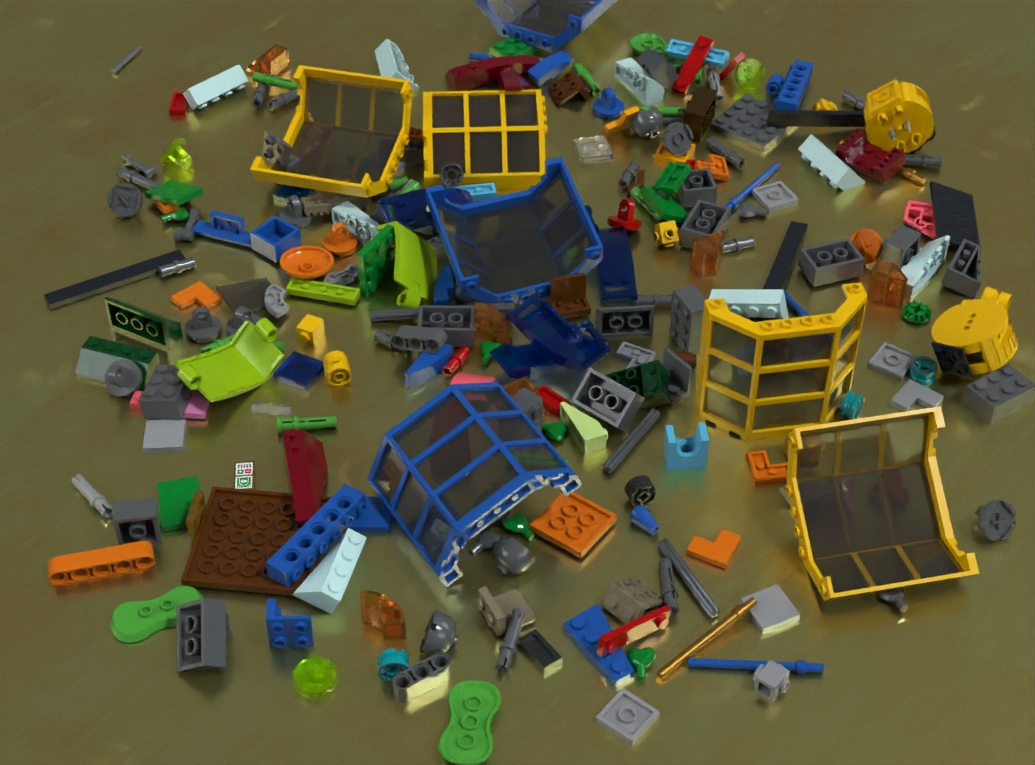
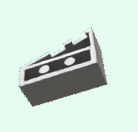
M647 47L635 61L667 90L680 77L675 72L677 68L671 63L668 65L669 61L664 56L660 57L661 54L656 49L651 50Z
M964 239L947 268L941 284L974 299L981 285V246Z

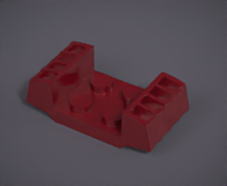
M858 128L835 151V155L849 168L872 180H878L886 183L906 163L904 152L896 147L887 152L867 141L866 132Z

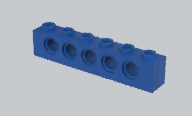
M795 60L794 64L790 65L780 92H778L777 99L774 101L773 108L776 110H798L811 79L814 63Z
M347 484L339 489L266 562L268 577L286 587L297 581L301 574L311 567L321 554L326 552L329 545L336 541L341 533L350 527L359 515L365 512L367 507L365 493Z

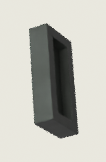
M536 629L518 639L519 647L543 673L562 663L560 654Z

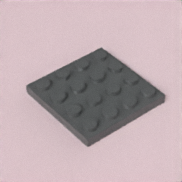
M746 94L710 123L711 129L764 152L793 127L767 126L769 110L776 109L772 105Z

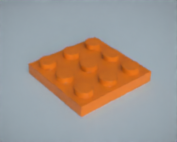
M574 492L566 498L561 493L530 524V531L582 558L617 521V515Z

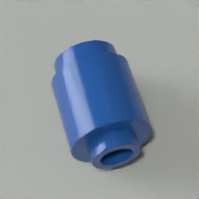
M774 74L769 78L766 91L770 95H778L784 82L783 77L779 74Z

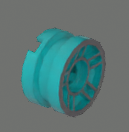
M926 356L916 357L911 361L909 377L921 385H929L935 381L938 364L935 360Z
M848 391L840 405L842 412H839V416H847L849 420L857 419L863 408L865 397L862 395L856 396L854 392Z
M395 648L384 650V653L382 655L379 654L377 657L378 676L387 682H393L395 675L409 668L408 654L403 650H400V652L395 651Z

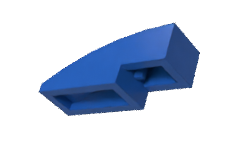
M564 50L556 52L529 69V78L538 86H541L549 78L553 80L574 59Z
M450 264L444 267L437 278L434 289V305H449V302L455 301Z
M444 344L438 353L422 352L405 373V387L409 389L420 385L442 372L443 366L447 364L449 357L453 354V346Z

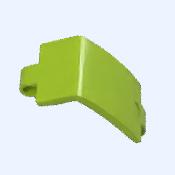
M397 221L378 225L377 231H381L387 224L394 226L396 249L394 281L407 288L398 296L397 305L403 309L418 308L421 298L429 304H434V289L437 281L435 247Z
M267 318L260 319L256 325L246 320L229 343L203 354L177 361L175 363V366L179 369L177 376L190 390H199L210 402L228 399L266 383L285 357L273 344L278 337V329Z

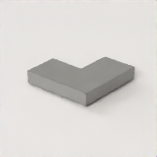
M623 341L615 352V357L630 362L625 368L627 369L656 360L657 352Z
M910 379L893 396L889 405L903 412L909 411L915 403L926 408L938 407L943 401L944 396Z

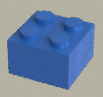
M273 216L250 232L252 249L276 263L280 261V257L287 250L302 246L300 229L277 216Z

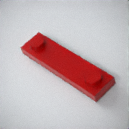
M699 36L678 74L680 77L671 86L673 91L686 95L715 43L713 39Z
M667 605L662 606L601 635L596 653L600 657L614 653L617 649L658 629L665 628L669 622L671 609Z

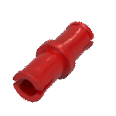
M461 346L455 354H452L447 364L443 366V374L448 377L452 376L456 369L464 364V360L470 355V349L466 346Z

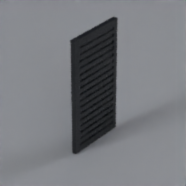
M931 181L929 185L936 239L948 235L950 236L949 245L957 248L960 247L964 239L980 245L973 195Z

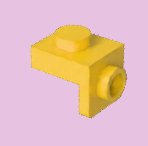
M821 98L813 105L812 110L837 111V106L833 102H828Z

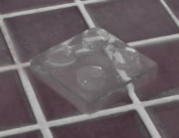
M605 135L574 139L573 145L581 164L613 160V152Z

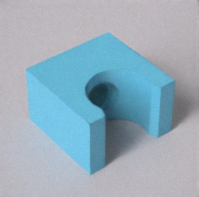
M698 423L696 433L686 439L675 437L673 425H665L663 456L666 470L706 469L709 448L706 424Z

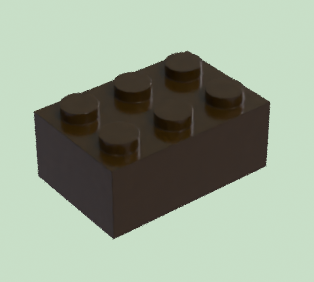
M699 86L696 92H693L691 101L688 100L686 109L682 111V123L687 124L692 130L693 140L691 141L701 143L710 127V123L715 118L717 90Z

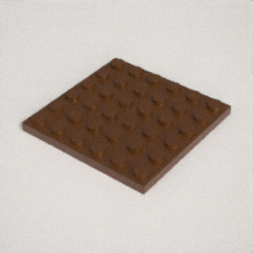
M213 486L181 578L182 585L294 596L293 593L317 567L319 557L289 587L268 577L266 562L304 525L296 524L291 493ZM322 496V498H321V507H322L331 497Z

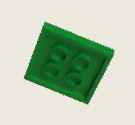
M387 224L357 253L360 295L367 298L394 272L396 249L394 226Z

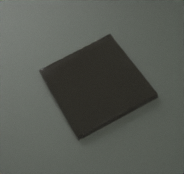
M266 277L216 286V290L233 314H235V311L240 306H244L252 312L267 310L264 298L265 292L271 283Z

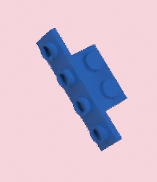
M212 210L209 214L211 223L199 220L191 230L194 231V234L252 247L250 232L245 230L244 217Z

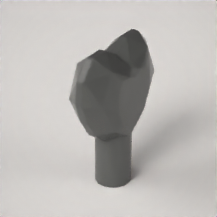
M748 202L740 205L741 210L738 213L745 219L752 218L755 215L766 217L767 210L757 209L755 205Z
M490 529L481 531L477 538V544L468 551L472 556H475L483 549H492L501 536L494 534Z
M904 588L876 592L881 599L895 603L902 612L908 609V605L902 599L904 597Z

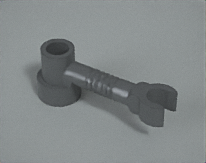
M128 153L121 156L125 159L122 164L139 169L138 174L151 179L153 175L158 173V168L155 164L146 166L134 160Z
M191 209L185 228H175L174 241H193L194 231L191 230L199 218V215H197L199 209Z

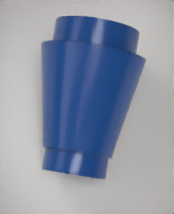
M639 505L630 513L631 522L651 535H654L659 530L660 526L646 507Z

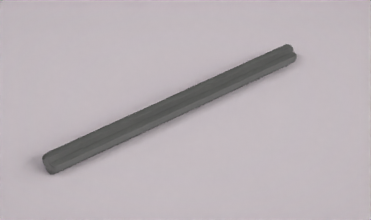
M513 302L456 305L475 306V315L515 313V304ZM419 308L370 311L371 321L418 319Z

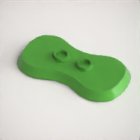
M642 33L634 36L629 41L631 48L639 54H642L647 47L651 50L656 49L661 54L660 57L664 56L669 61L668 65L671 63L677 69L682 67L686 61L685 59L681 61L678 57L675 59L673 56L669 58L666 54L668 44L657 34Z
M180 586L156 599L123 603L114 610L110 617L111 632L121 642L133 643L141 641L158 630L176 627L177 605L204 597L193 587Z
M466 680L452 687L448 694V705L451 713L450 722L439 739V751L444 759L458 765H478L490 756L493 750L490 724L501 704V694L496 686L484 681Z

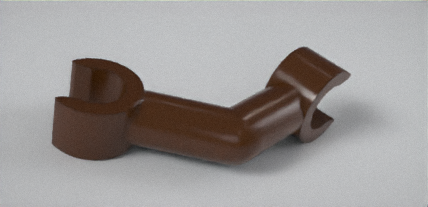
M638 170V183L622 187V193L627 192V198L631 197L630 192L634 187L642 188L645 170Z

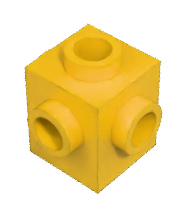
M675 220L654 225L655 232L653 236L658 246L664 245V248L672 247L675 242L679 241L680 231L676 227Z

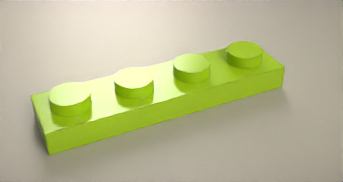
M294 277L290 279L286 287L287 294L347 305H356L361 294L360 288Z

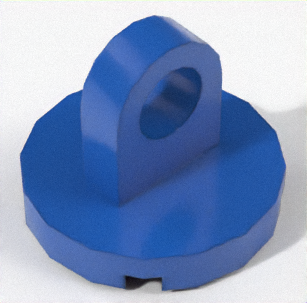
M609 87L602 90L601 98L593 102V113L600 118L605 119V117H609V119H615L622 115L624 103L616 98L614 90Z

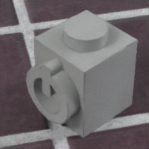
M772 660L766 665L761 664L756 669L752 681L755 682L754 691L773 702L781 692L785 693L788 689L790 671Z

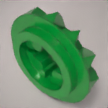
M907 302L906 305H903L902 315L910 322L924 323L931 318L932 310L929 309L928 305H923L922 302Z

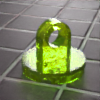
M747 58L739 62L735 70V80L741 88L753 90L763 83L765 68L759 60Z
M178 137L170 144L169 151L162 153L160 161L164 165L174 161L180 168L188 169L192 166L193 161L189 154L183 150L187 141L183 137Z
M310 653L308 659L300 662L294 669L293 685L302 696L309 698L322 697L324 693L328 691L330 693L334 690L338 680L337 669L328 659L322 658L319 654Z

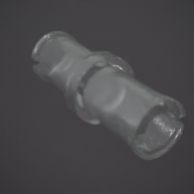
M252 402L251 414H262L273 417V415L291 417L292 405L274 404V402Z

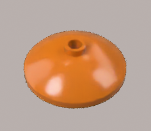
M318 246L294 247L284 252L280 257L281 269L289 276L298 279L321 277L329 272L334 265L333 255L328 250Z

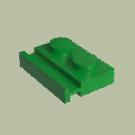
M669 162L653 185L655 191L661 190L662 192L676 194L692 170L690 164H672V162Z

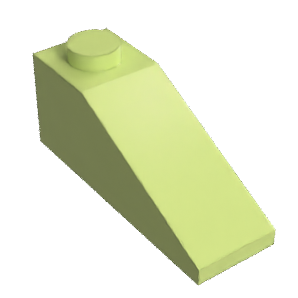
M561 402L560 418L568 425L569 432L584 455L605 449L606 440L608 439L607 430L602 428L597 420L569 404Z

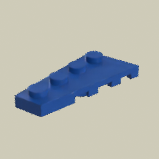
M598 604L563 623V630L616 687L634 677V670L622 647L614 653H609L602 657L596 653L600 636L612 631Z

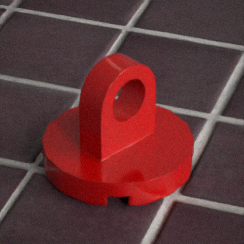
M623 199L619 204L618 215L608 216L607 224L615 228L622 226L625 230H639L642 221L633 218L635 211L634 202L631 199Z

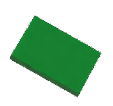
M174 180L166 181L144 192L145 198L174 206H180L204 193L201 187Z
M643 184L641 191L661 219L675 220L678 223L685 222L688 214L672 193L662 192L661 190L655 191L653 186Z
M198 476L157 482L162 531L187 528L186 520L195 490L200 491Z

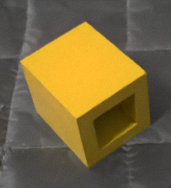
M307 314L296 327L297 340L315 346L325 333L323 319Z

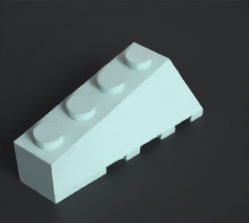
M386 39L375 50L381 77L409 80L413 91L418 90L419 87L416 83H413L415 79L412 74H409V67L404 62L405 59L399 47L389 39Z
M630 57L615 62L614 75L646 106L663 101L664 87Z
M238 64L187 89L183 95L192 110L197 108L201 110L207 106V103L211 102L213 104L220 100L219 97H227L233 93V90L240 91L245 88L244 84L249 80Z
M812 134L798 148L803 153L801 157L807 162L811 161L810 165L816 171L821 170L819 174L826 180L829 178L831 180L829 183L835 189L839 187L845 191L865 183L862 178Z
M349 201L331 209L333 223H343L349 232L357 237L358 243L363 247L380 232L376 230L379 223L371 219Z
M946 235L928 242L923 248L921 247L916 256H912L909 263L904 265L900 272L893 276L891 292L911 300L945 264L950 236Z
M712 289L708 299L725 298L729 311L744 318H789L784 290Z
M348 528L340 541L293 595L332 614L342 599L367 537Z

